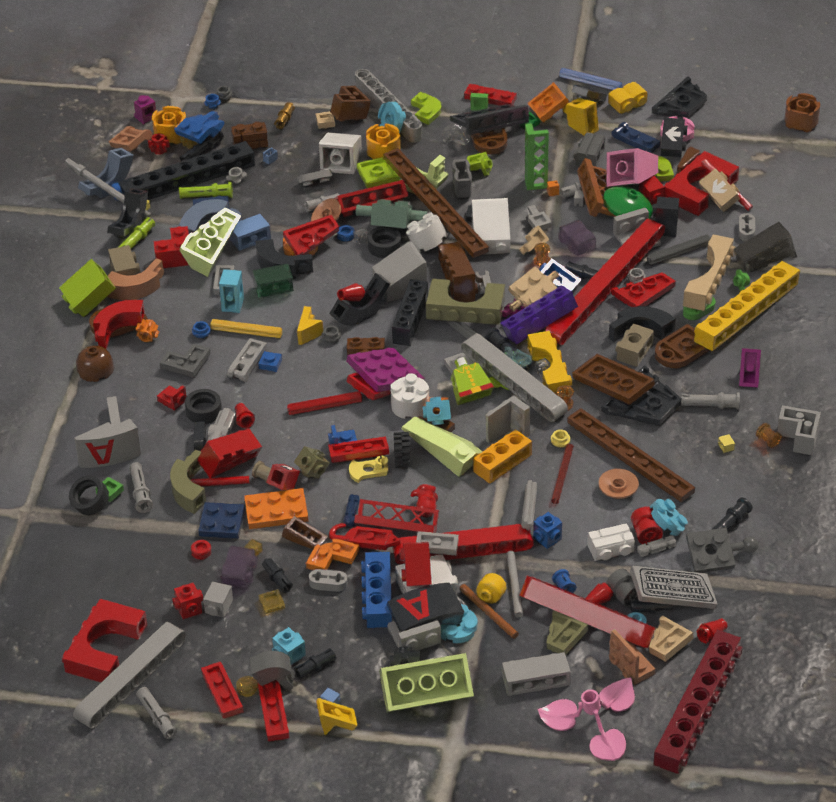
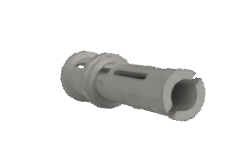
M720 392L718 395L682 394V406H713L720 409L736 408L740 410V392L736 394Z
M135 462L129 467L134 485L133 498L136 500L135 508L140 513H146L153 508V502L150 499V490L145 484L142 465Z

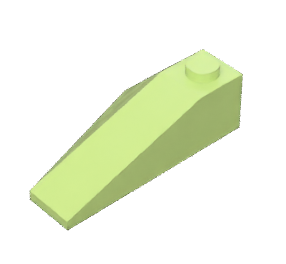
M224 208L213 216L205 225L202 224L198 230L186 237L179 250L193 270L207 277L209 276L241 217L240 215Z
M413 417L402 426L404 432H409L410 437L458 477L473 466V458L482 452L472 442L418 417Z

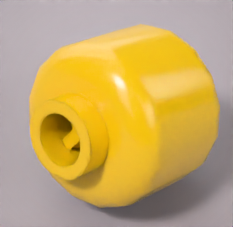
M488 573L478 583L476 588L477 595L486 603H497L506 591V582L500 575Z

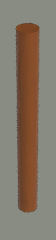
M462 584L459 590L511 638H517L519 633L467 585Z

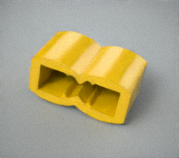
M631 82L623 88L612 90L608 94V103L620 114H623L633 108L644 105L647 102L648 92L638 83Z

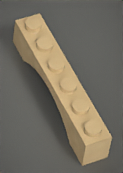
M712 235L707 250V260L712 267L703 276L689 281L684 291V307L705 311L707 304H711L712 297L717 291V285H720L722 275H725L726 268L730 265L731 257H734L736 246H733L734 239Z

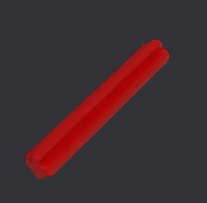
M360 391L291 403L287 405V411L289 415L359 403L362 401V395Z

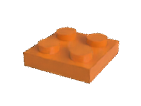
M553 82L527 104L544 123L570 101Z

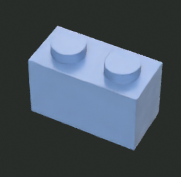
M261 214L241 220L234 228L230 240L239 251L256 245L255 241L271 239L270 225Z

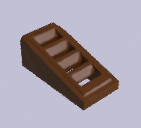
M691 146L687 149L677 166V174L700 155V150Z
M295 516L284 527L282 532L283 538L310 549H314L317 544L321 546L328 538L327 535ZM315 538L319 539L317 543L313 542Z

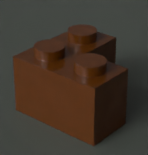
M341 86L339 94H334L330 113L339 121L367 119L371 100L356 86Z

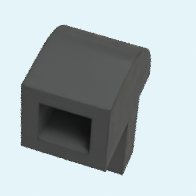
M267 651L250 658L251 674L261 686L277 680L285 691L294 688L293 679L295 676L291 668L290 657L287 654L279 651Z

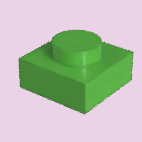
M471 93V110L476 111L488 108V94Z
M110 477L103 481L109 491L108 501L110 502L124 491L123 485Z

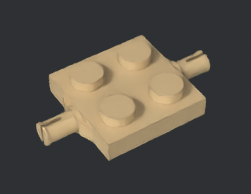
M534 267L519 278L508 289L516 299L514 303L509 305L510 309L515 312L520 306L526 308L555 290L557 287L552 281L559 277L558 272L553 271L546 276Z

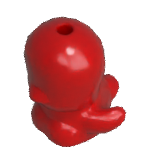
M422 484L411 492V497H418L416 507L437 508L438 495L435 493V486ZM426 512L422 517L428 518L433 516L434 513Z

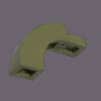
M198 450L187 456L185 461L177 459L170 472L172 494L175 501L183 509L193 514L206 502L205 488L190 481L202 468L197 461L201 454Z

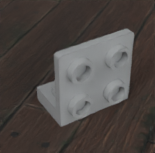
M642 208L614 217L613 234L621 245L649 218V211L646 208ZM660 240L653 247L660 246Z
M513 395L493 410H490L486 414V442L491 443L510 429L513 431L516 429L528 437L530 435V407Z

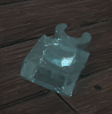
M505 347V352L503 353L522 368L532 363V356L520 350L513 352L510 347Z

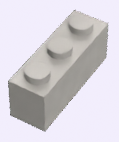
M565 652L502 663V678L508 696L570 685L571 671Z

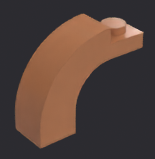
M155 259L145 271L137 275L127 276L112 271L108 277L116 289L107 297L117 300H133L146 297L160 288L159 279L164 274L162 260Z

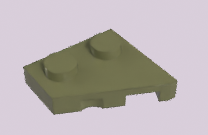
M554 610L546 642L547 649L556 653L565 652L566 655L588 631V624Z

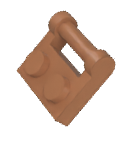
M127 126L113 137L109 143L111 147L133 151L144 140H150L152 132L147 129L139 130L132 126Z

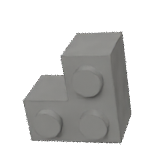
M782 405L777 435L795 438L793 452L813 455L821 412Z

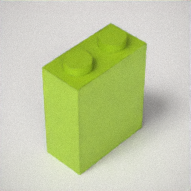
M92 259L59 287L63 293L62 298L68 304L70 303L68 306L74 314L79 313L82 317H85L116 289L102 267Z

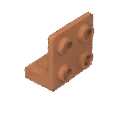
M613 629L609 641V659L611 663L622 671L625 678H631L634 685L655 675V668L631 642L628 643Z

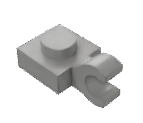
M535 205L527 207L530 212L527 213L528 222L532 228L538 225L542 230L552 227V222L544 211L538 212Z
M485 271V275L482 276L476 272L475 280L479 283L480 294L484 295L487 283H491L489 272Z

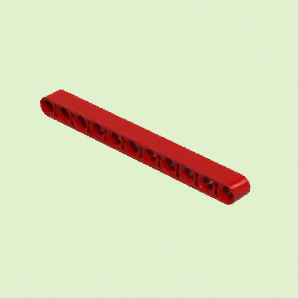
M649 218L646 219L576 294L574 298L578 307L546 327L545 331H550L552 338L556 339L557 344L563 345L607 298L611 293V289L617 287L630 270L660 240L664 234L665 225Z

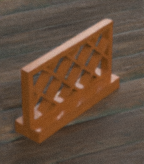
M584 158L577 173L589 215L596 217L598 213L615 217L607 208L603 207L602 195H604L605 190L611 188L607 187L606 183L607 170L593 166L590 159Z

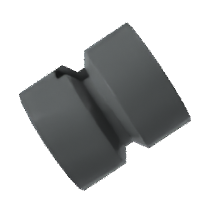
M618 569L609 576L606 584L624 607H630V600H639L632 576L626 569Z

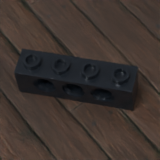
M410 279L392 325L393 344L411 346L428 298L427 281Z

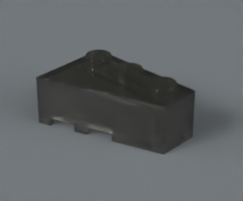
M780 222L770 226L733 249L737 261L747 273L768 267L769 263L775 261L780 263L785 258L792 257L793 259L797 257L791 235Z

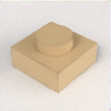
M330 112L315 113L319 129L335 127L334 116Z

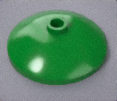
M615 186L608 188L603 195L604 205L615 216L646 208L649 211V219L653 215V208L649 200L633 188Z

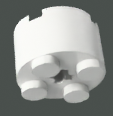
M432 212L424 215L422 220L418 222L413 221L407 225L408 230L406 234L419 252L420 249L428 251L443 242L442 237H448L439 217L433 215Z
M407 374L406 377L391 384V406L393 413L404 419L405 416L412 418L423 416L422 406H426V402H429L428 384L415 374Z

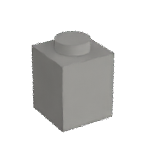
M217 582L211 583L203 599L206 614L225 617L233 601L232 586Z

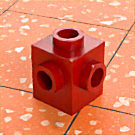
M194 582L174 588L175 597L172 598L173 605L176 610H179L182 619L202 613L201 602L204 599L200 589H196Z

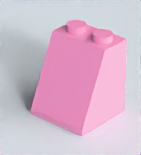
M638 148L607 152V187L639 184L658 173V155Z

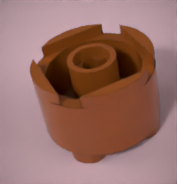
M799 93L798 96L793 97L792 95L787 99L784 118L787 128L811 132L812 128L817 126L820 102L816 101L815 96Z

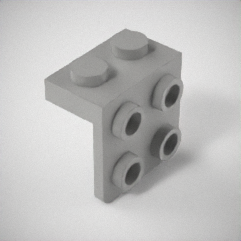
M438 620L403 632L399 631L395 621L388 623V630L398 649L400 646H409L411 650H421L441 643V626Z

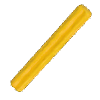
M212 319L210 324L211 329L217 331L281 338L282 336L281 327Z

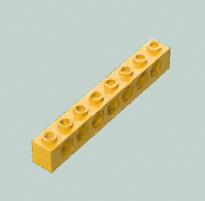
M783 261L773 266L770 271L763 274L757 281L752 282L749 287L742 290L736 297L731 298L723 307L721 306L712 315H709L702 323H699L694 330V342L711 351L715 350L797 286L800 270Z

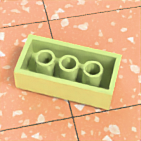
M466 653L384 667L379 670L386 712L474 696Z

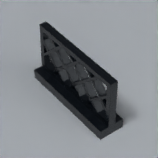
M504 104L450 116V121L465 127L466 134L472 135L528 123L529 111L527 105L514 106Z

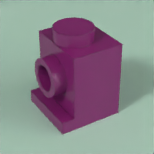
M148 95L139 96L138 100L134 102V117L143 124L151 121L152 114L156 111L155 101Z

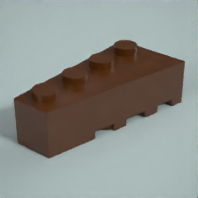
M459 242L438 245V259L445 280H450V295L452 299L465 303L474 302L475 294H478L477 283H475V272L466 256L465 249L462 248Z

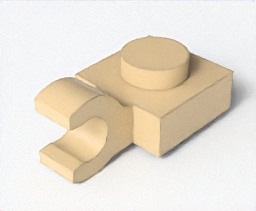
M538 225L525 236L528 242L520 247L519 250L523 255L532 249L537 251L549 238Z

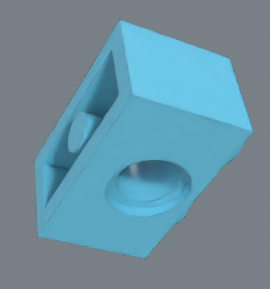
M223 269L219 282L222 312L240 313L244 300L242 271Z

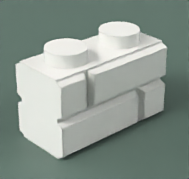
M627 523L588 532L587 544L595 561L608 560L619 555L626 556L634 552L635 540Z

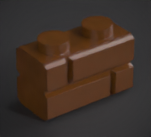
M254 122L248 125L237 124L231 127L233 145L246 141L251 149L268 147L265 122Z

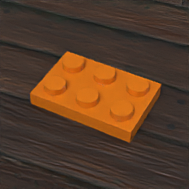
M303 488L244 495L249 529L287 525L294 516L304 522H309Z

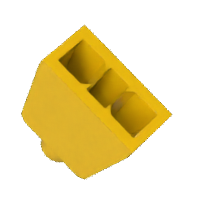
M577 98L565 105L563 112L567 114L568 125L583 136L587 132L595 133L599 131L596 102Z

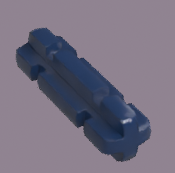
M357 494L349 495V502L347 503L344 516L346 527L352 528L355 525L354 519L355 515H357V506L360 501Z

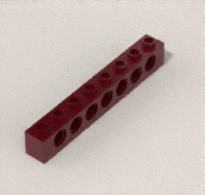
M717 629L654 751V766L676 774L679 773L682 766L686 767L689 760L690 750L694 751L697 744V736L702 735L705 727L704 722L706 719H710L713 711L712 706L718 703L721 694L720 690L721 688L725 689L728 682L727 676L729 673H733L736 664L735 660L736 658L740 659L742 655L741 637Z

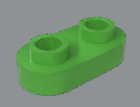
M712 297L711 304H707L705 311L683 307V316L688 320H697L715 309V298Z

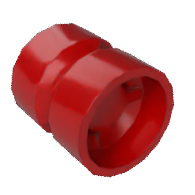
M640 507L631 515V522L637 539L641 544L646 545L648 542L661 539L663 536V530L652 517L651 512L653 508Z

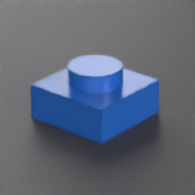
M264 351L258 363L259 369L277 372L282 361V354Z

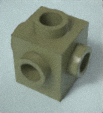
M306 446L303 447L294 461L304 476L318 479L324 474L330 464L324 458L325 454L323 452Z

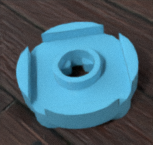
M387 102L381 105L378 112V118H381L379 126H385V124L394 125L399 129L400 134L406 114L397 102Z
M657 499L651 504L650 508H653L651 515L663 530L668 528L672 531L671 535L677 536L685 529L688 521L675 509L676 506L670 499L665 501Z
M461 604L464 614L460 626L457 627L452 624L441 625V638L446 641L447 638L452 640L453 643H463L473 638L478 628V621L476 615L466 605Z

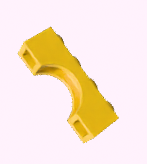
M550 331L528 334V351L532 361L543 362L549 366L547 370L543 371L542 384L558 396L568 395L570 393V386H572L571 375H567L566 363H562L561 351L557 350L556 339L552 338Z

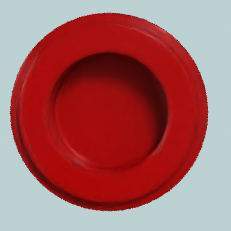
M198 540L191 545V554L196 559H206L212 553L211 544L206 540Z

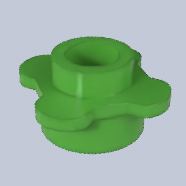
M737 270L733 284L740 291L745 290V287H748L750 284V277L747 273Z

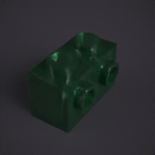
M288 264L252 270L253 283L258 298L294 291L293 277Z

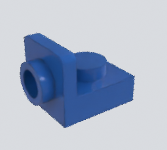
M331 425V433H328L329 444L357 441L354 430L336 432L335 425Z

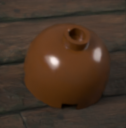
M89 346L78 354L76 369L81 379L88 382H98L99 378L105 377L106 379L113 373L114 362L110 352L104 347Z

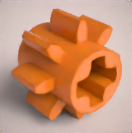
M143 319L141 323L137 324L135 330L138 332L136 336L141 341L152 342L153 338L158 337L159 331L157 329L159 326L153 320Z

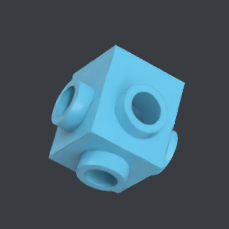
M441 397L429 398L430 402H426V406H422L423 417L427 418L428 422L432 421L433 425L444 424L443 420L451 419L449 400H441ZM436 407L440 408V413L434 414L433 409Z
M289 627L272 638V651L287 654L290 657L291 665L306 655L305 641L299 633H295Z

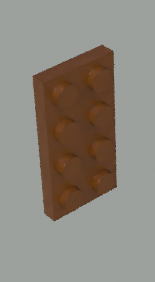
M596 354L572 372L573 379L629 405L655 385L653 378L600 354Z

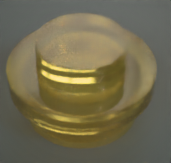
M250 676L242 677L236 683L237 691L246 697L253 695L258 688L256 679Z

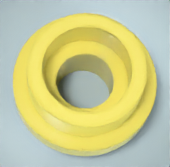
M556 430L551 436V443L556 447H566L570 443V436L565 430Z

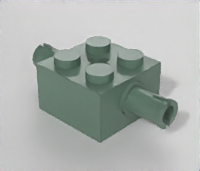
M385 199L377 200V203H373L372 206L357 205L356 216L371 217V225L407 228L409 223L422 220V217L428 213V211L413 210V205H408L406 201H398L392 204L391 200Z

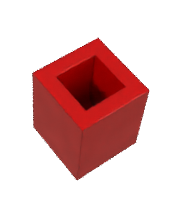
M653 175L639 183L638 191L653 205L657 203V197H664L665 187Z
M272 464L266 483L281 490L294 489L300 471L286 464Z

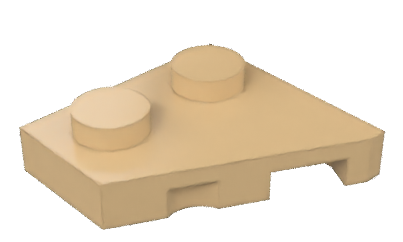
M661 616L659 627L655 630L654 638L649 645V651L666 662L694 638L693 632Z

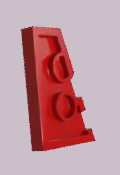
M328 215L283 231V237L295 255H306L339 231V225L332 215Z

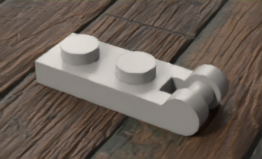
M249 338L229 367L227 376L233 379L236 377L240 381L246 382L263 352L266 351L267 343Z

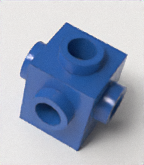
M550 512L539 516L533 521V538L546 549L562 539V522Z

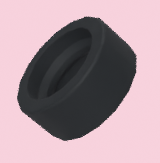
M377 227L368 234V250L376 257L386 258L402 247L401 234L393 227ZM379 240L393 241L385 245L376 243Z
M198 389L191 392L185 399L186 415L192 422L205 421V424L215 421L219 411L222 410L220 396L211 389ZM199 403L213 404L211 408L206 410L193 408Z
M88 475L81 477L75 481L69 491L71 505L83 515H94L100 512L106 506L109 499L107 486L96 476ZM90 487H98V493L93 501L81 505L80 497L82 493Z

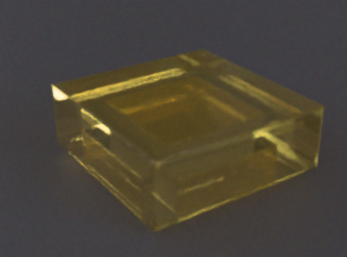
M278 589L259 595V601L265 614L285 608V603Z

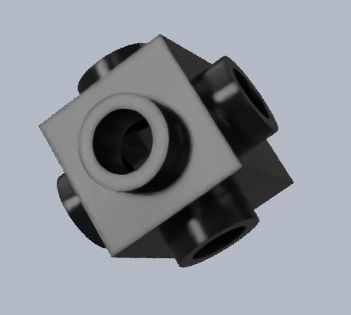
M400 646L399 650L394 651V655H390V666L401 665L402 659H407L409 663L420 661V650H411L409 646Z

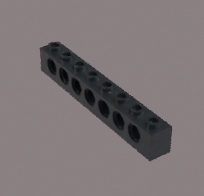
M244 141L119 181L118 184L123 195L125 191L134 188L148 191L147 200H151L179 191V187H191L228 175L229 170L234 167H239L242 170L255 166L254 151Z

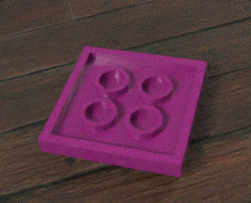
M394 348L347 355L346 362L376 392L391 390V384L402 377H406L407 374H415L418 378L425 379Z

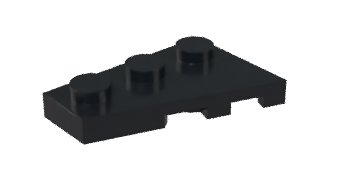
M573 85L572 92L577 93L576 97L598 103L600 100L606 101L607 94L580 85Z

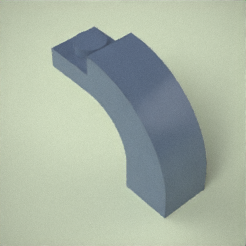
M123 148L110 150L106 166L97 177L110 186L125 180L131 168L133 154ZM90 180L80 181L78 184V189L82 190L86 195H97L100 198L110 195Z
M210 199L199 202L187 210L178 226H188L189 234L194 233L202 224L204 225L221 210L224 208L228 209V201ZM234 208L229 209L241 216L239 221L242 220V213Z

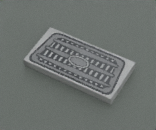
M632 566L630 569L639 601L715 609L717 606L708 575L705 573Z

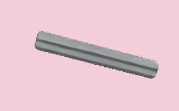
M529 480L525 485L521 523L522 528H526L527 531L531 530V527L534 525L537 483L532 482V480Z

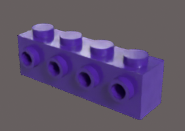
M561 285L500 324L506 337L517 345L527 339L528 334L540 331L577 308L578 305L572 291Z

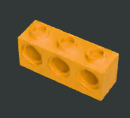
M515 429L473 458V472L491 484L532 455V441Z

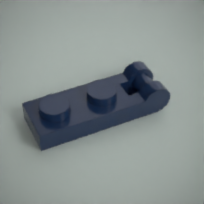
M622 122L618 128L611 132L615 139L649 153H653L660 147V140L629 127L626 122Z

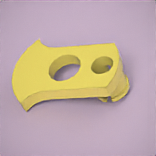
M378 456L376 460L363 462L352 460L349 465L350 477L359 483L363 479L386 476L388 474V458L382 456V459H380V456ZM366 467H372L374 470L366 472L363 469Z

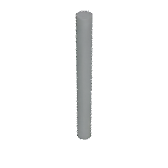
M509 551L507 552V562L515 617L519 618L523 616L521 596L519 595L520 589L515 553Z

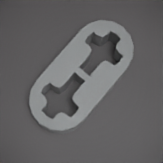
M748 213L739 216L738 224L739 239L745 242H750L755 237V217Z
M316 569L309 574V585L316 590L340 592L348 586L347 575L341 571Z

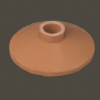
M334 198L322 201L315 208L311 221L328 215H332L335 221H337L341 213V205Z
M625 469L608 470L599 478V488L602 493L615 499L632 496L637 491L639 485L637 477Z

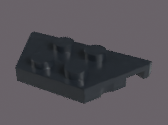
M687 76L652 107V113L689 117L707 101V95L700 90L697 84L693 85L691 78Z

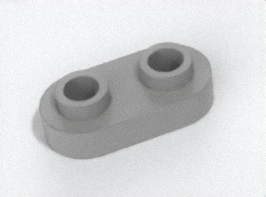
M331 169L298 176V182L303 184V186H308L317 180L320 183L330 181L329 178L332 177Z

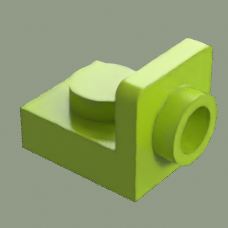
M486 152L467 157L470 171L481 169L485 176L489 175L493 164Z

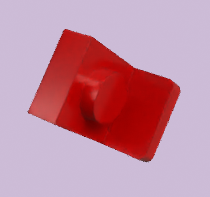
M169 385L157 395V401L175 411L185 403L187 397L186 387L182 385L175 389Z

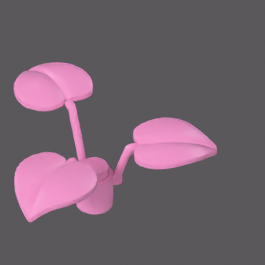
M626 678L605 687L599 695L595 690L584 691L581 695L582 702L578 703V711L576 704L568 699L557 700L546 707L538 709L542 721L548 727L557 731H566L573 728L576 724L575 717L580 716L582 709L590 715H595L601 735L591 739L590 751L598 759L615 761L620 759L625 753V737L617 729H611L605 733L598 711L601 705L605 709L611 708L615 712L629 709L635 701L632 679Z

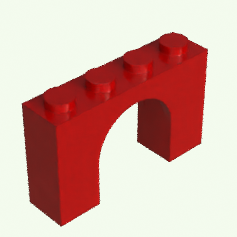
M704 151L689 165H686L679 174H676L670 182L664 185V197L679 198L680 208L699 216L708 208L709 193L691 185V183L702 180L709 174L701 165V162L706 159L719 173L722 171L727 176V181L730 184H735L738 181L739 166Z
M100 599L96 606L92 607L88 619L82 623L78 635L73 637L71 646L62 656L65 672L97 682H103L119 667L118 656L95 650L91 647V644L98 637L106 634H120L139 640L147 626L146 612Z

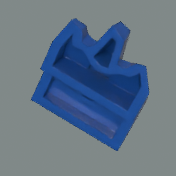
M211 111L206 115L200 114L185 118L174 130L177 135L201 144L208 136L214 138L225 123L222 120H218L220 116L217 112Z

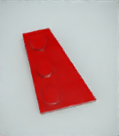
M662 272L643 278L642 282L636 284L630 282L626 284V287L620 289L618 287L612 288L611 295L630 307L647 306L674 288L676 281Z

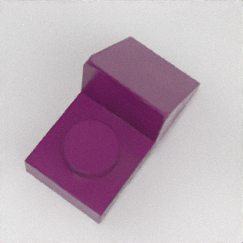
M742 348L739 386L758 388L760 349Z

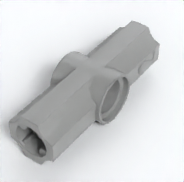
M229 408L219 411L215 423L209 427L207 441L231 434L236 413Z

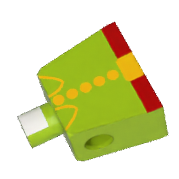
M461 357L454 362L457 369H454L452 372L451 382L457 405L491 395L494 386L478 363L468 365L465 357Z

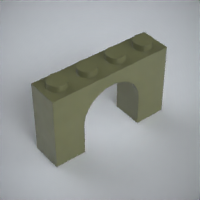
M432 279L426 302V319L500 325L505 301V284L487 283L485 294L481 299L465 303L458 302L450 297V280Z

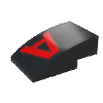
M450 582L414 589L389 600L386 604L400 632L437 620L440 626L459 624L464 614V610Z

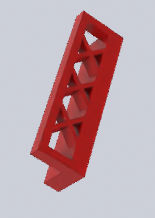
M360 499L358 515H355L354 523L436 533L439 510ZM364 504H371L377 512L371 516H363ZM386 507H391L396 513L391 519H386L381 513ZM406 510H411L416 517L410 522H406L400 514ZM426 512L434 513L433 525L424 524L420 517Z

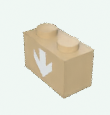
M715 168L699 183L701 188L709 193V197L725 212L740 199L738 195L739 190L734 184L730 185L727 182L728 178L722 171L719 173Z

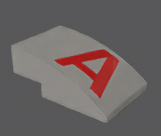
M131 419L114 426L107 422L74 437L80 468L109 466L141 456L138 428Z

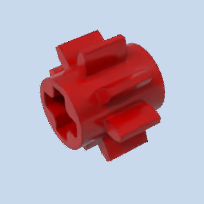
M161 133L154 134L151 140L148 141V147L151 148V152L157 155L164 154L167 148L170 147L167 136Z

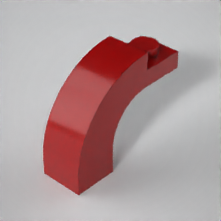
M124 300L111 304L101 310L93 321L95 342H98L99 346L107 350L110 335L116 329L123 326H137L138 323H141L145 316L143 300Z

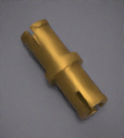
M285 103L284 108L279 111L278 118L274 122L276 128L283 129L286 122L291 119V114L295 109L293 103Z

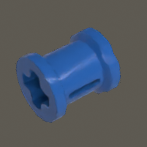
M560 569L552 575L553 583L557 584L559 588L567 589L566 591L571 593L576 591L577 586L569 578L568 570Z

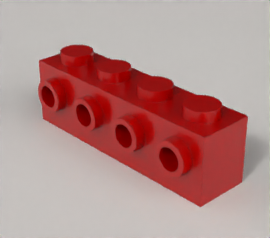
M404 180L338 195L334 199L341 205L340 215L343 214V217L354 215L353 212L356 211L357 205L372 206L373 203H377V200L380 199L391 200L395 204V202L403 201V199L407 198L408 193Z

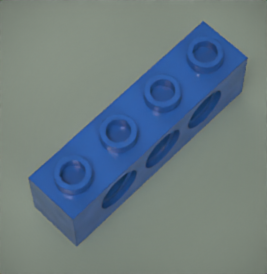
M365 552V561H361L362 573H366V576H362V589L366 588V591L362 592V604H366V607H362L363 620L367 619V628L388 627V623L392 622V615L386 605L391 600L390 552Z

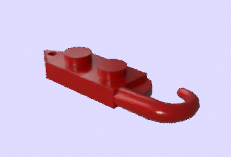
M340 523L333 526L329 531V538L331 540L347 541L358 544L361 548L386 551L389 547L401 544L400 539L393 534L392 530L356 526L350 529L345 536L336 535L335 532L338 529L346 527V524Z

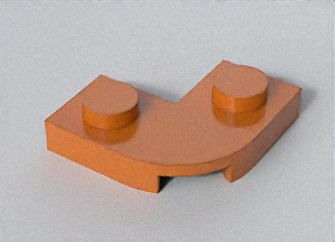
M332 539V543H326L321 546L317 544L306 562V569L327 570L332 560L352 564L359 552V545L339 539Z

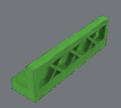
M525 124L527 190L547 189L548 130L534 131L532 124ZM544 136V140L540 143L535 141V137ZM541 149L544 153L537 157L534 153ZM541 163L544 167L539 171L536 170L534 167ZM538 177H541L544 180V183L534 184V181Z

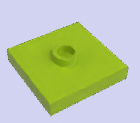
M383 157L356 163V169L367 188L400 181V177Z

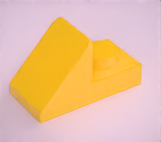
M304 306L297 330L298 345H303L321 336L323 333V321L315 320L311 307Z
M320 698L316 700L324 735L334 726L351 731L357 727L354 709Z

